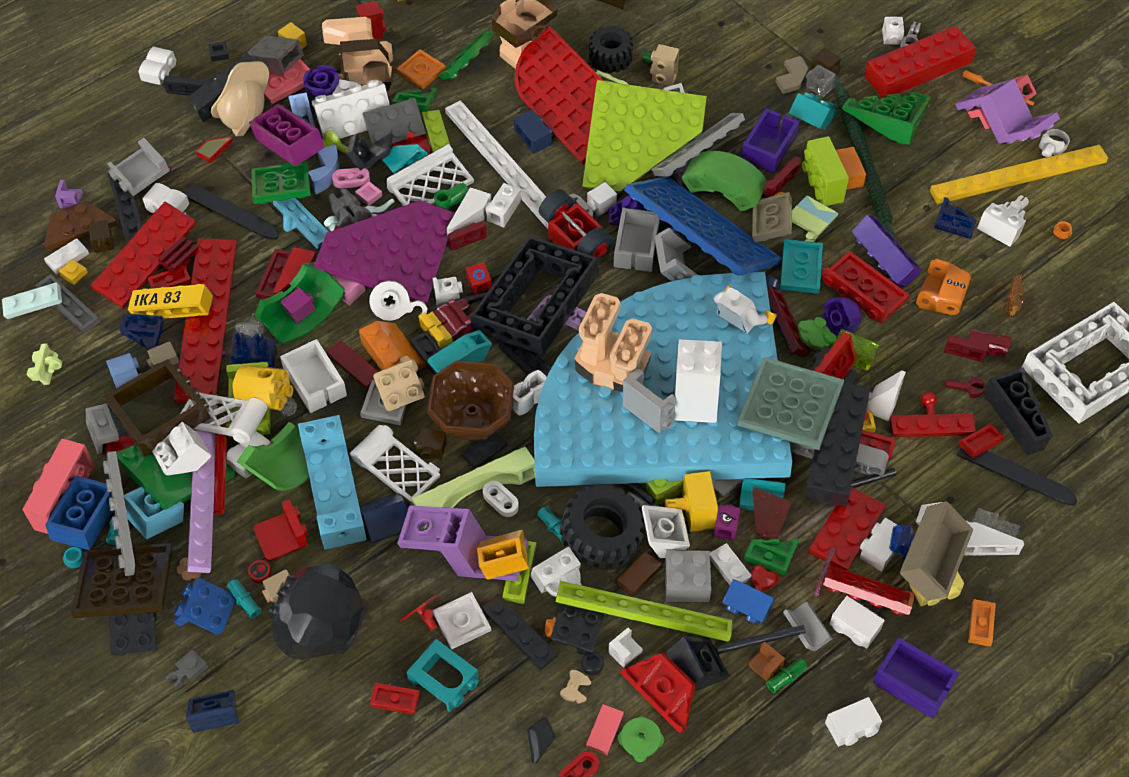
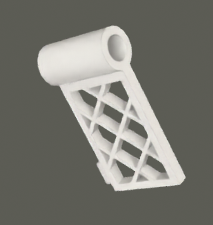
M199 393L200 399L204 398L208 403L210 410L208 413L215 421L209 424L201 423L194 429L233 436L235 441L247 443L250 441L268 408L262 400L257 398L244 401ZM190 399L181 413L194 406ZM218 403L224 405L215 410L211 409V406ZM236 406L240 407L236 412L230 413L229 409ZM227 411V416L216 419V415ZM232 421L229 428L220 427L221 424Z
M378 425L350 452V456L360 467L368 469L413 505L412 498L425 493L440 478L438 473L440 469L431 462L429 464L425 463L392 436L393 431L388 426ZM393 446H396L400 450L401 455L388 456V451ZM401 460V469H389V461ZM403 460H413L416 462V468H404ZM377 461H386L387 469L377 470L373 465ZM419 472H428L432 477L428 481H419ZM402 473V482H392L389 479V474ZM404 473H417V481L404 482ZM405 486H417L418 491L411 497L405 492Z

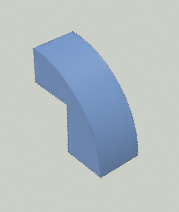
M335 144L318 152L322 167L308 172L311 186L316 194L332 185V175L340 168Z

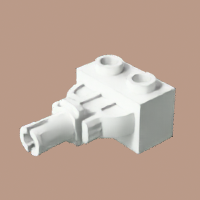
M1020 195L1011 203L1006 202L1001 205L992 203L984 211L977 229L1011 247L1019 238L1026 222L1023 219L1025 211L1022 209L1028 205V199L1026 197L1023 199L1024 196Z
M568 546L532 568L530 577L541 593L548 591L556 597L560 581L582 586L579 572L581 563Z

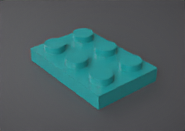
M784 240L781 290L819 294L823 243Z

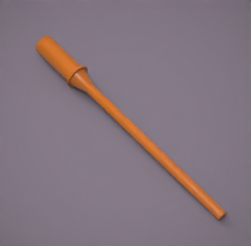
M967 70L963 72V77L974 81L976 84L992 85V83L985 81L981 75L978 76ZM1024 98L1026 103L1034 105V102Z

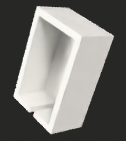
M317 339L280 356L283 369L288 370L291 383L310 413L327 406V401L331 404L347 396L344 381Z

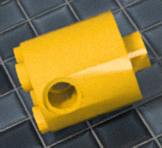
M242 365L238 369L232 383L235 399L249 401L251 398H257L262 400L268 409L282 410L288 397L293 395V386L290 385L289 372L286 369Z

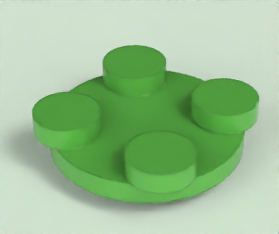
M816 317L815 320L801 321L798 325L800 339L812 349L822 350L824 346L828 347L836 340V336L831 333L826 326V321L822 317Z
M641 716L628 721L624 725L622 731L618 734V742L637 762H643L663 745L664 737L659 727L653 721Z

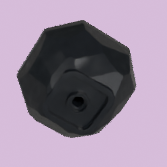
M333 564L302 568L292 576L288 575L284 583H281L276 593L278 597L271 604L267 614L271 615L273 619L272 630L277 647L293 659L305 660L336 653L343 654L347 651L356 638L367 608L364 606L352 578L341 568Z

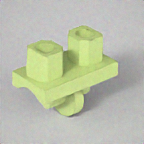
M41 344L40 350L33 352L32 361L35 363V367L28 368L27 376L32 381L39 380L44 385H49L54 370L62 367V361L58 358L56 352L48 348L47 344Z

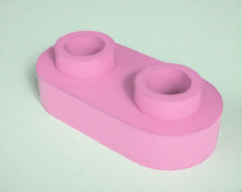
M359 168L340 169L333 173L332 180L337 188L362 187L370 181L369 171L365 168L361 171Z

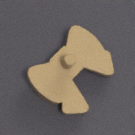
M571 670L567 687L561 690L560 695L567 701H576L578 704L585 702L587 698L577 689L579 685L589 686L591 681L583 673Z

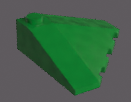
M909 92L908 95L903 97L899 93L888 94L886 98L878 99L877 96L864 97V100L859 102L855 98H850L845 102L842 109L887 138L899 144L909 145L915 136L932 96L918 92Z

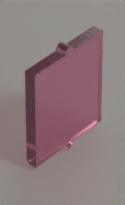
M833 548L830 549L819 576L814 596L818 597L830 568L835 551Z

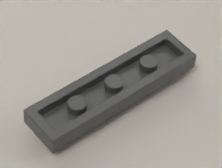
M51 274L35 285L36 288H40L57 282L61 289L62 303L54 306L84 334L100 323L99 318Z

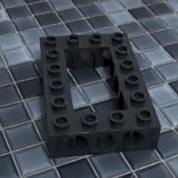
M528 236L472 313L471 319L474 331L480 330L486 336L543 356L599 275L597 257ZM539 270L564 278L560 284H557L552 296L547 298L543 309L536 314V323L526 320L523 316L518 317L509 314Z

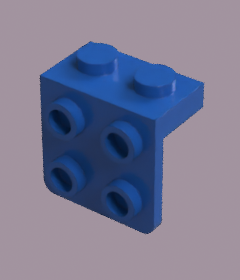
M197 578L191 584L188 583L182 592L184 596L182 603H179L175 608L174 615L176 617L173 623L182 626L189 621L214 634H221L236 601L232 593L201 578Z

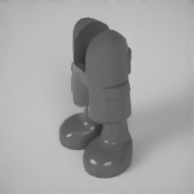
M340 189L342 197L337 199L334 193L329 195L332 212L339 218L338 225L340 227L355 223L350 213L354 214L357 222L373 217L367 208L360 206L361 203L358 199L351 195L347 189Z

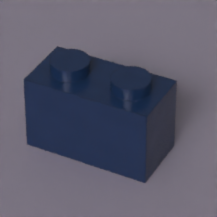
M533 110L514 118V131L533 154L552 145L553 133L550 127H546L542 118L536 115Z

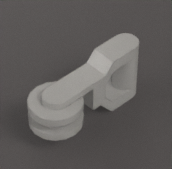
M914 21L913 25L911 24L908 35L903 37L900 48L909 45L906 44L907 42L914 43L919 41L917 35L921 23L916 25Z

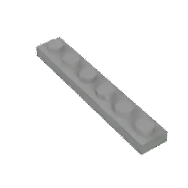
M730 113L652 169L654 175L663 177L672 175L676 168L686 165V161L690 158L700 155V151L711 147L714 141L725 137L728 131L738 128L739 124L745 120L743 113Z
M116 451L107 452V461H103L104 473L109 474V479H106L107 492H112V498H109L110 510H115V517H112L113 529H118V536H115L117 549L121 548L122 555H119V566L124 568L125 576L134 575L135 561Z

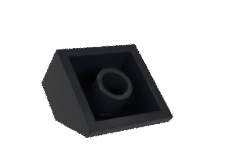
M683 637L666 651L667 656L696 684L694 691H699L730 677L710 638Z

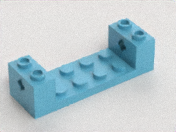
M340 415L298 424L324 550L365 541L366 535Z

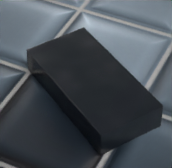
M495 432L486 440H479L464 451L462 457L476 469L483 466L506 448L507 442Z

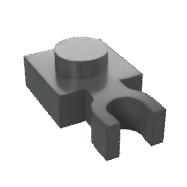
M191 650L175 664L178 670L171 672L165 678L168 683L173 679H178L173 684L174 689L177 691L186 678L192 682L208 668V665L195 651Z

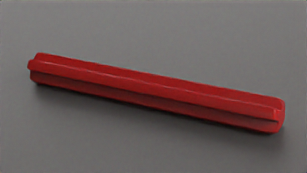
M226 424L220 425V427L227 428ZM215 433L213 514L222 515L225 510L227 435Z

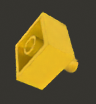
M710 471L684 474L682 498L665 499L666 508L685 510L690 532L715 529L718 506Z

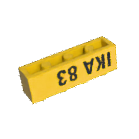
M205 284L133 290L128 311L137 321L208 315L213 295Z

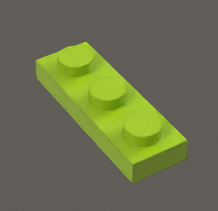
M440 111L422 112L421 117L432 153L448 144L450 145Z
M528 541L526 552L529 569L520 572L518 581L506 580L502 596L505 601L525 603L537 547L536 542Z

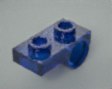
M896 525L892 528L889 549L894 553L902 554L904 561L915 537L912 526Z

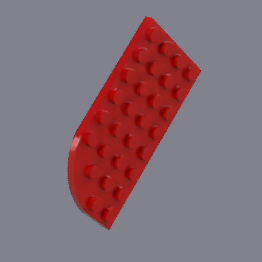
M549 26L538 39L530 42L522 51L516 64L515 85L523 103L542 118L546 127H550L558 140L583 165L586 163L597 80H604Z

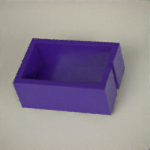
M766 108L744 142L741 158L753 165L775 173L797 137L800 121L784 115L782 127L779 130L781 114Z
M898 637L878 669L873 683L934 719L944 699L954 685L959 672Z

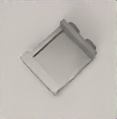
M145 138L138 141L141 149L116 166L111 161L107 163L110 168L108 171L110 176L114 180L118 179L120 181L119 185L124 192L128 190L132 196L170 171L163 157Z
M671 228L654 236L661 274L671 281L691 278L697 275L685 266L683 252L691 248V243Z
M639 368L623 380V406L659 434L674 424V395L671 394L665 400H662L644 387V372Z

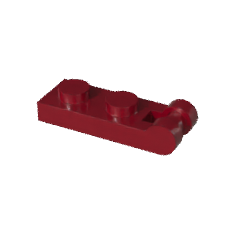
M795 156L791 161H787L782 171L774 175L773 180L765 182L763 198L772 197L782 191L800 172L801 158Z

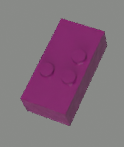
M280 104L275 105L249 122L257 141L294 166H297L325 148L317 128Z

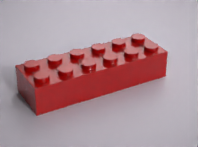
M955 25L867 61L864 77L882 98H886L888 94L902 93L971 64L976 47Z

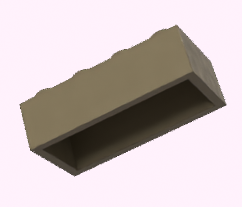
M947 501L926 507L900 571V574L927 601L948 597L974 530Z

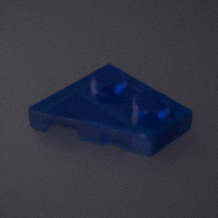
M944 197L934 228L971 239L977 220L967 215L960 207L955 208L949 203L950 200Z
M124 313L120 332L122 335L150 350L159 344L164 318L163 316Z

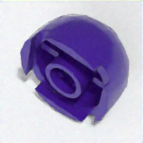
M319 65L317 66L318 69L312 71L311 68L304 74L303 82L306 92L313 99L320 95H332L340 79L334 67Z
M838 297L830 299L824 304L826 309L825 313L822 314V318L826 321V326L831 333L837 335L836 337H841L844 332L852 334L860 326L861 311L857 303L852 299Z

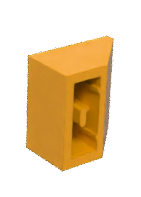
M523 530L482 540L477 547L479 567L487 580L529 569Z

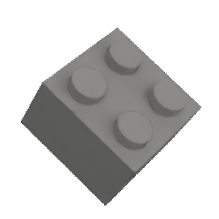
M666 550L665 600L669 602H709L711 594L710 551Z

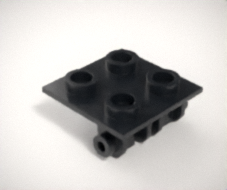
M561 603L550 639L576 647L577 653L580 655H584L586 652L593 653L605 613Z
M156 612L108 616L111 655L156 650L154 623L157 620Z

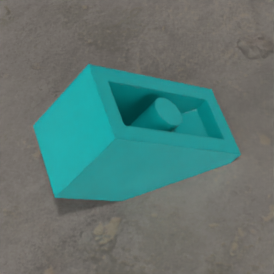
M418 144L394 146L390 150V154L382 160L396 174L423 159L428 153Z

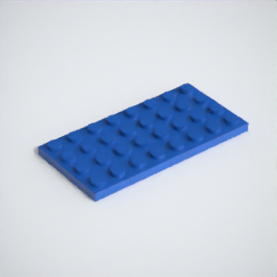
M670 177L630 183L625 187L624 191L630 195V198L642 203L645 209L653 211L660 220L668 222L675 231L683 233L690 242L698 244L705 253L713 255L717 262L728 266L735 275L743 276L779 265L782 260L780 256L762 243L754 242L752 236Z

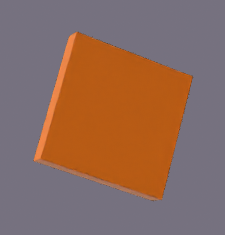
M420 49L396 68V73L423 90L439 77L438 75L446 68V65Z

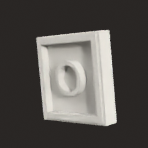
M472 592L432 610L451 650L491 631V627Z

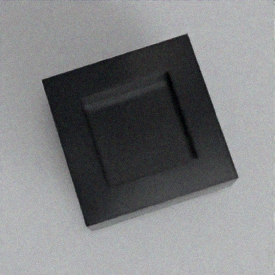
M226 41L208 44L212 62L229 59Z

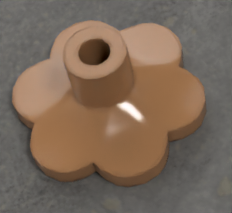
M185 557L180 560V565L176 571L179 575H182L183 580L189 581L192 578L197 579L201 576V572H187L188 558Z

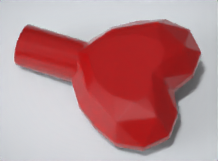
M756 565L752 569L751 577L755 585L754 589L763 592V590H769L778 583L779 577L774 571H767L762 565Z

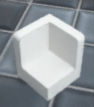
M629 628L609 643V654L623 668L642 653V648L631 638L632 631Z

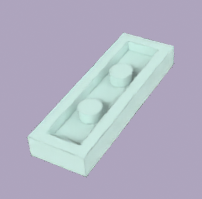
M56 282L3 298V316L10 319L62 303L60 285Z

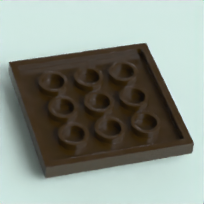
M172 543L132 545L135 571L134 575L125 576L124 568L119 566V555H122L121 548L84 549L71 610L72 617L85 618L163 612L173 551Z

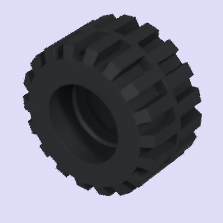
M606 26V28L601 27L599 30H595L589 40V61H591L592 66H595L597 70L601 69L602 72L608 71V73L613 71L620 72V70L626 69V66H629L633 59L632 36L629 35L628 31H624L623 28H617V26Z

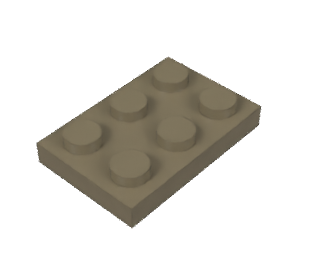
M790 192L760 199L757 206L753 207L752 237L754 242L792 234V198Z

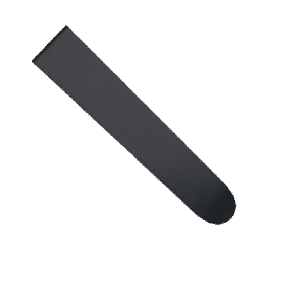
M194 183L184 192L188 199L262 237L274 240L278 238L276 229L268 221Z
M962 448L957 453V456L1055 501L1071 506L1077 504V498L1069 488L989 451H985L974 458L968 455Z

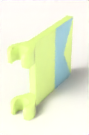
M806 196L792 210V222L808 231L806 234L807 239L805 240L807 242H814L838 216L837 212L809 196Z

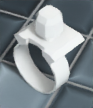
M1048 130L1043 134L1039 144V148L1042 149V155L1050 157L1062 154L1068 147L1069 136L1062 130ZM1056 135L1064 139V141H1056L1049 136Z

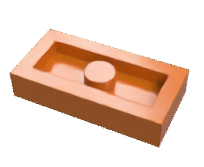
M973 599L969 643L991 647L996 603Z

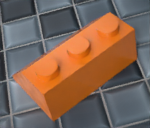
M375 321L359 330L361 344L380 370L401 363L400 358L408 356L411 360L414 359L418 370L426 367L425 362L395 323Z

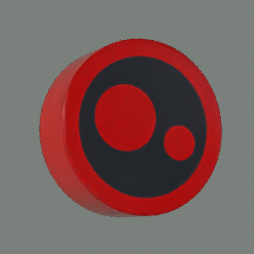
M257 560L249 566L248 573L252 581L263 583L262 581L270 578L271 569L266 561Z

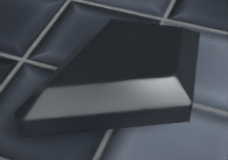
M547 717L541 718L527 729L532 763H537L556 738Z

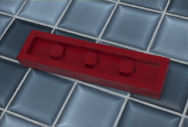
M771 287L767 288L769 305L774 314H777L775 320L781 327V334L787 340L789 351L794 355L806 357L810 352L799 337L798 326L782 292Z

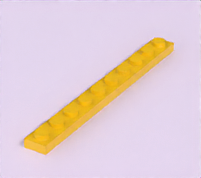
M1095 145L933 185L930 188V192L936 203L941 204L1107 162L1108 157L1100 145Z

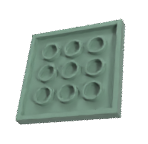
M764 357L738 419V426L820 450L843 388L844 380Z

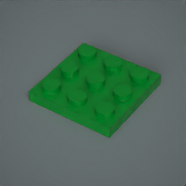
M307 161L301 162L297 166L289 163L251 169L254 204H265L271 201H285L291 198L311 196Z

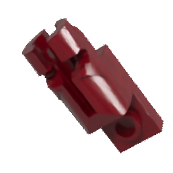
M971 329L968 340L959 336L949 335L944 353L979 362H984L986 354L1006 358L1011 337L1001 335V337L997 338L996 333Z

